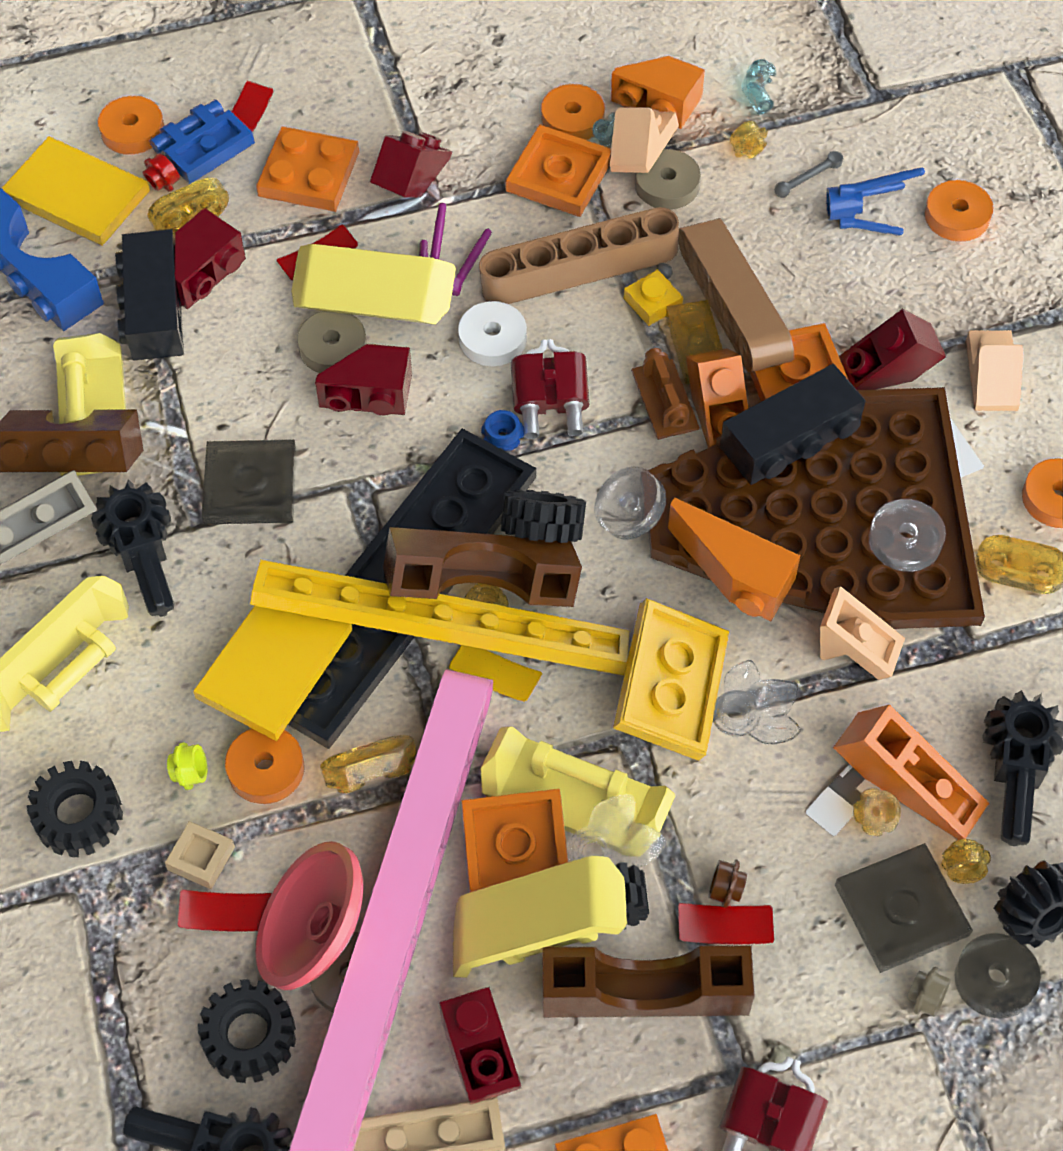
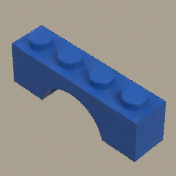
M0 187V271L6 275L9 285L19 297L26 295L32 301L34 309L44 321L52 320L64 332L104 304L97 279L71 253L59 257L41 258L21 251L20 247L29 231L20 205Z

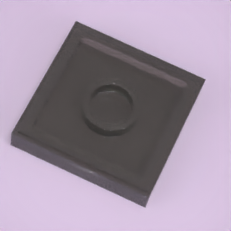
M295 439L207 441L202 502L203 524L293 523L296 472Z
M925 843L836 879L835 887L880 973L967 938L973 931Z

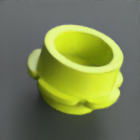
M182 742L175 747L172 754H169L167 770L170 779L173 782H178L185 790H191L193 784L204 783L207 778L208 768L202 747L198 744L188 746L187 743Z

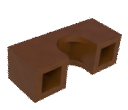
M137 409L94 410L85 419L65 424L54 423L52 410H10L0 420V473L70 472L73 470L75 472H127L144 451Z

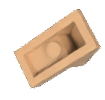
M617 108L610 158L611 171L648 173L679 126L676 112H659L651 108Z
M969 330L966 338V348L975 411H1018L1021 396L1023 346L1013 344L1012 330Z
M841 586L834 588L820 625V658L828 660L847 655L878 680L892 677L905 638Z

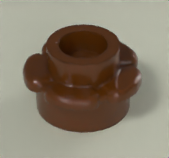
M735 859L734 863L719 860L714 871L708 898L722 902V907L724 908L728 907L731 900L740 902L745 888L747 873L739 871V860Z

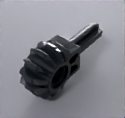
M129 479L125 488L121 490L110 485L108 491L110 497H97V511L93 512L91 517L92 524L97 529V539L103 546L109 545L111 552L116 556L121 554L126 572H135L147 612L151 616H166L169 611L174 609L175 603L161 565L162 561L167 560L162 541H166L167 531L165 527L169 526L171 522L170 512L166 509L165 498L160 492L153 493L152 487L147 482L135 489L134 484ZM131 517H138L133 521H125Z
M1022 690L1015 693L1012 700L1005 696L997 700L994 706L995 710L992 709L986 714L984 723L987 729H985L982 735L983 743L994 746L990 752L991 760L996 759L994 781L1005 783L1000 838L1008 843V845L1016 847L1018 845H1027L1030 842L1034 790L1039 789L1048 773V768L1055 761V756L1060 755L1063 751V721L1055 719L1059 713L1058 705L1045 708L1041 705L1043 702L1042 694L1036 695L1032 701H1028ZM1019 727L1028 730L1033 735V738L1020 735L1015 728Z
M1043 860L1038 862L1034 868L1028 865L1024 866L1023 871L1016 877L1010 876L1011 882L1007 887L998 891L997 894L1000 900L994 906L998 919L1004 925L1003 929L1012 939H1016L1020 945L1030 944L1033 948L1041 946L1045 940L1051 943L1054 942L1056 937L1063 932V862L1050 865Z
M136 1106L132 1107L129 1113H127L123 1126V1135L126 1138L172 1151H243L251 1145L261 1146L263 1151H289L290 1147L287 1146L294 1137L290 1128L278 1129L280 1123L278 1115L270 1113L261 1121L257 1108L253 1107L249 1108L246 1121L240 1122L234 1112H229V1115L226 1117L205 1111L201 1123L198 1124Z

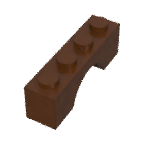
M390 527L383 570L389 594L395 597L437 599L439 594L450 586L463 583H481L508 590L519 596L528 605L574 607L582 565L571 541H568V543H560L558 541L545 542V540L540 539L534 541L529 540L527 537L518 538L509 535Z
M751 945L698 946L686 954L659 960L616 958L602 953L596 947L543 948V1018L749 1016L755 997Z

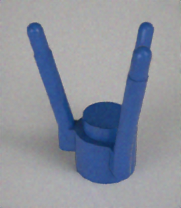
M920 167L854 184L828 187L826 190L828 220H839L840 229L858 228L886 234L902 235L904 230L901 227L855 219V214L863 213V197L902 190L905 188V183L902 181L924 175L925 169Z

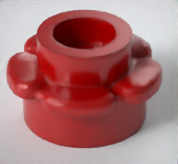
M161 153L152 159L147 158L144 161L146 169L142 172L145 179L156 191L164 187L168 192H172L174 190L172 185L180 180V175L174 165Z

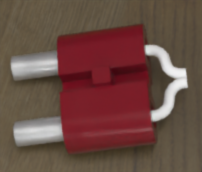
M549 339L541 340L539 348L514 357L511 360L513 409L516 413L523 415L524 437L526 439L539 437L538 415L546 414L548 409H557V414L566 413L568 435H582V411L586 410L590 405L586 356L580 352L557 347L554 345L553 340ZM547 345L554 352V357L543 358V352Z
M786 1056L784 1062L780 1064L773 1062L764 1063L758 1070L744 1066L740 1068L719 1125L720 1129L728 1133L722 1151H742L745 1141L755 1145H762L769 1148L770 1151H812L828 1100L814 1093L815 1088L812 1080L800 1071V1061ZM792 1064L794 1076L803 1082L807 1089L780 1082L778 1078L765 1072L768 1070L785 1071Z

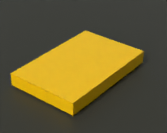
M50 136L45 139L2 187L21 208L102 246L150 191L148 181Z
M648 598L639 604L613 729L698 761L705 757L729 631Z
M254 606L194 689L195 699L277 741L351 633L352 624Z

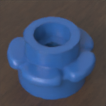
M499 410L487 417L482 425L481 433L484 435L483 440L504 451H511L520 445V439L524 437V426L514 413L507 410ZM501 432L507 433L504 436L499 435Z

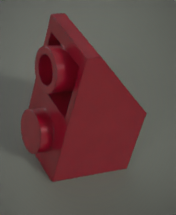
M402 131L401 136L385 135L370 183L404 198L422 197L450 160L453 151L441 147L440 143L442 140L438 137L424 132H418V135L411 132Z
M205 207L175 232V281L181 305L187 310L198 300L207 297L214 286L228 274L237 271L246 259L241 232Z
M901 309L839 355L849 382L856 390H877L914 381L946 358V355L932 324Z
M365 344L319 373L315 381L319 408H329L337 412L347 410L372 412L381 416L390 414L405 415L412 378L410 347Z
M490 987L439 1002L442 1025L457 1073L470 1105L521 1089V1083Z

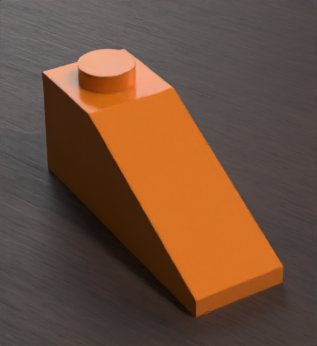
M674 497L670 504L668 529L729 602L735 604L747 615L753 617L760 616L772 621L796 579L800 555Z
M890 704L858 712L833 747L863 778L958 840H965L989 805V802Z

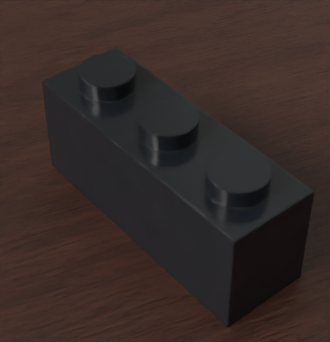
M173 230L122 234V252H115L118 277H123V285L116 286L119 309L125 312V318L118 319V333L121 345L128 344L133 361L184 355L182 306L175 281V239Z
M833 363L724 421L720 448L750 485L763 478L771 479L779 475L787 465L802 457L804 459L811 458L824 445L838 437L845 439L851 436L861 424L866 400Z

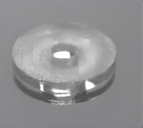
M627 467L617 471L604 482L596 496L594 512L598 523L611 535L619 539L629 540L644 535L656 525L662 516L666 504L664 486L653 474L642 467Z
M900 499L885 504L876 512L869 532V543L875 556L885 565L900 571H918L930 566L939 557L945 541L946 531L941 517L930 506L916 500ZM908 532L913 535V538H905L900 533Z

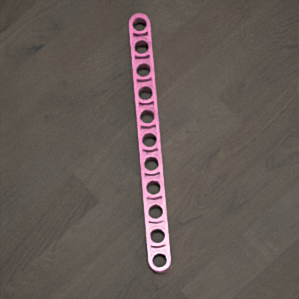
M448 669L443 673L289 1151L354 1150L489 709L493 690L492 679Z

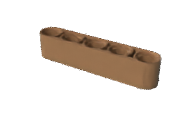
M652 208L487 252L481 257L479 262L482 296L487 302L496 301L512 304L669 262L677 255L679 249L678 216L668 208Z
M716 218L679 228V248L682 257L736 353L741 355L742 363L746 370L751 373L792 362L794 347L788 328L723 220Z

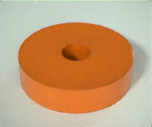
M566 84L556 87L542 101V125L589 140L596 136L604 125V101L599 93L584 85Z
M125 96L110 102L103 108L98 118V126L102 140L109 149L120 154L133 155L152 149L149 140L161 133L160 129L164 126V121L160 108L152 100L141 96Z
M951 180L937 185L930 192L925 208V220L933 232L945 239L960 242L970 241L984 234L989 227L993 214V202L989 194L980 186L963 180Z
M1048 459L1036 464L1028 473L1022 489V499L1027 511L1037 521L1050 527L1063 528V496L1054 492L1055 490L1063 492V459Z
M251 728L240 734L232 742L225 758L226 773L232 788L240 797L253 803L270 804L288 797L299 786L304 774L305 766L301 747L295 737L286 730L275 741ZM263 760L273 762L271 767L267 769L257 768V765Z

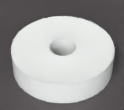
M496 301L477 304L467 310L459 322L460 348L466 357L477 364L484 366L508 364L514 357L521 355L526 346L527 326L525 319L516 308L509 304ZM490 332L498 333L497 335H488Z

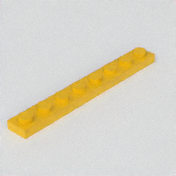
M261 559L251 593L250 605L600 672L624 676L628 660L630 630L439 594L437 599L390 596L386 583Z

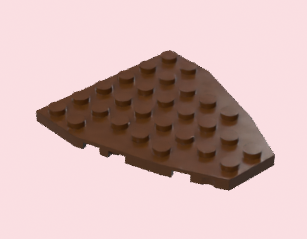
M945 387L857 390L866 402L861 424L851 436L845 439L838 437L824 445L811 458L804 459L802 457L787 465L776 477L771 479L763 478L752 485L748 483L720 448L721 436L717 437L715 445L699 453L692 449L679 455L677 460L672 463H662L645 471L644 483L650 556L652 559L711 581L668 529L670 504L675 497L800 555L796 579L782 602L784 604L825 613L834 588L841 586L893 629L982 626L985 614Z

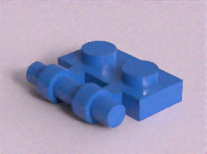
M216 99L205 106L199 104L192 108L189 116L176 124L173 122L168 123L160 129V134L149 140L154 151L157 154L164 151L165 157L189 184L255 143L253 132L230 110L224 112L222 105Z

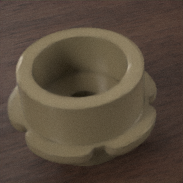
M933 967L928 974L919 971L912 983L907 999L915 1002L914 1013L917 1015L922 1011L935 1017L946 996L951 979L938 974L939 968Z

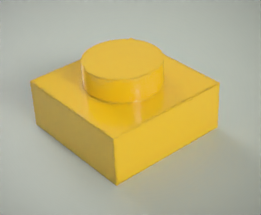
M658 269L624 288V300L648 326L678 310L683 304L682 294Z

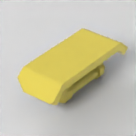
M318 244L303 245L298 250L291 290L293 305L297 308L436 325L449 311L456 268L452 263L429 257Z
M102 333L63 337L55 340L53 348L57 368L59 424L80 421L88 417L94 410L126 409L123 358L119 342ZM60 472V476L68 472ZM76 472L77 476H79V475H87V474H94V473H102V472Z
M105 576L86 578L0 658V732L10 731L11 710L26 695L29 694L41 706L51 712L60 704L59 700L103 657L108 658L116 650L111 640L96 629L104 621L128 618L129 605L120 583ZM83 641L89 644L48 685L44 686L40 683Z
M501 727L481 766L482 793L486 797L560 788L565 831L626 855H641L658 838L675 798V793L667 786H649L630 779L628 774L624 772L607 770L553 749V745L544 741L538 743L527 739L514 727Z
M588 856L460 896L456 903L453 926V977L467 978L472 968L502 959L509 965L520 963L525 960V957L543 953L544 947H564L577 942L586 944L596 941L598 933H621L627 924L624 876L609 857Z

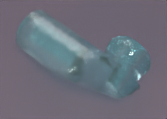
M758 59L752 62L742 83L743 93L759 115L769 112L774 106L773 100L764 87L765 84L772 82L769 76H776V68L773 63L768 62L766 59Z
M615 112L610 113L605 119L596 121L593 125V134L602 145L612 144Z

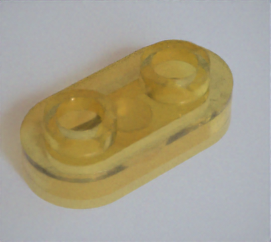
M213 177L203 178L157 199L148 210V220L155 231L172 229L175 235L178 229L204 207L216 216H220L229 202V194L218 179Z
M993 535L981 542L975 562L978 573L984 579L993 583L1040 594H1052L1063 587V552L1059 549L1005 535ZM991 561H999L1004 567L997 566ZM1037 571L1046 572L1049 577L1040 576Z
M397 735L333 755L321 763L320 769L326 787L337 789L339 793H349L362 788L365 785V781L381 776L395 778L408 773L411 770V765L415 762L417 750L413 737Z

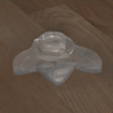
M752 660L737 664L728 671L724 678V694L715 701L713 722L722 733L733 737L749 735L760 743L772 745L790 741L800 733L799 725L787 715L794 705L798 684L780 679L761 680L758 668ZM731 711H737L744 718L735 720L728 717L727 714Z
M615 795L597 804L592 810L588 826L579 829L573 834L568 843V859L571 862L584 858V847L589 843H597L602 848L601 856L609 857L614 865L624 862L627 863L628 867L632 865L642 867L648 865L660 855L667 843V839L652 827L641 823H633L635 813L633 795Z

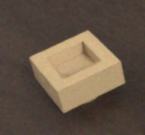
M189 821L168 856L165 865L168 871L212 889L231 856L235 845L232 839Z

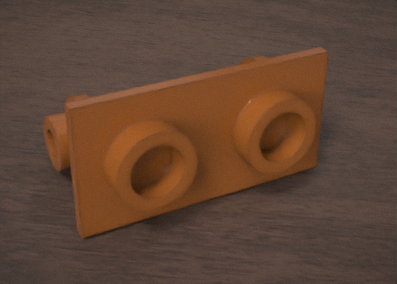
M659 348L648 350L645 353L643 366L632 368L631 371L657 440L699 430V424L673 359L669 360L668 355Z

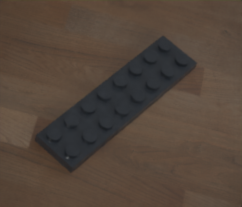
M461 428L344 576L387 584L383 565L390 527L494 534L501 525L504 493L514 490L526 492L536 479V468ZM453 586L444 589L440 594L447 595ZM352 624L351 633L288 725L325 748L330 749L415 636Z

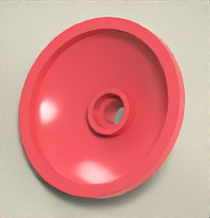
M333 841L315 845L303 853L278 882L264 910L256 941L257 968L266 983L281 990H293L304 986L322 975L349 943L358 922L363 898L362 872L359 861L351 849Z

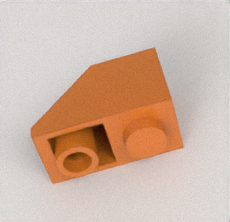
M671 56L616 67L612 72L611 101L623 107L651 108L659 112H676L678 128L682 129L702 99L705 69Z
M728 348L686 356L692 400L708 448L716 444L717 437L722 436L724 421L748 409L741 355Z

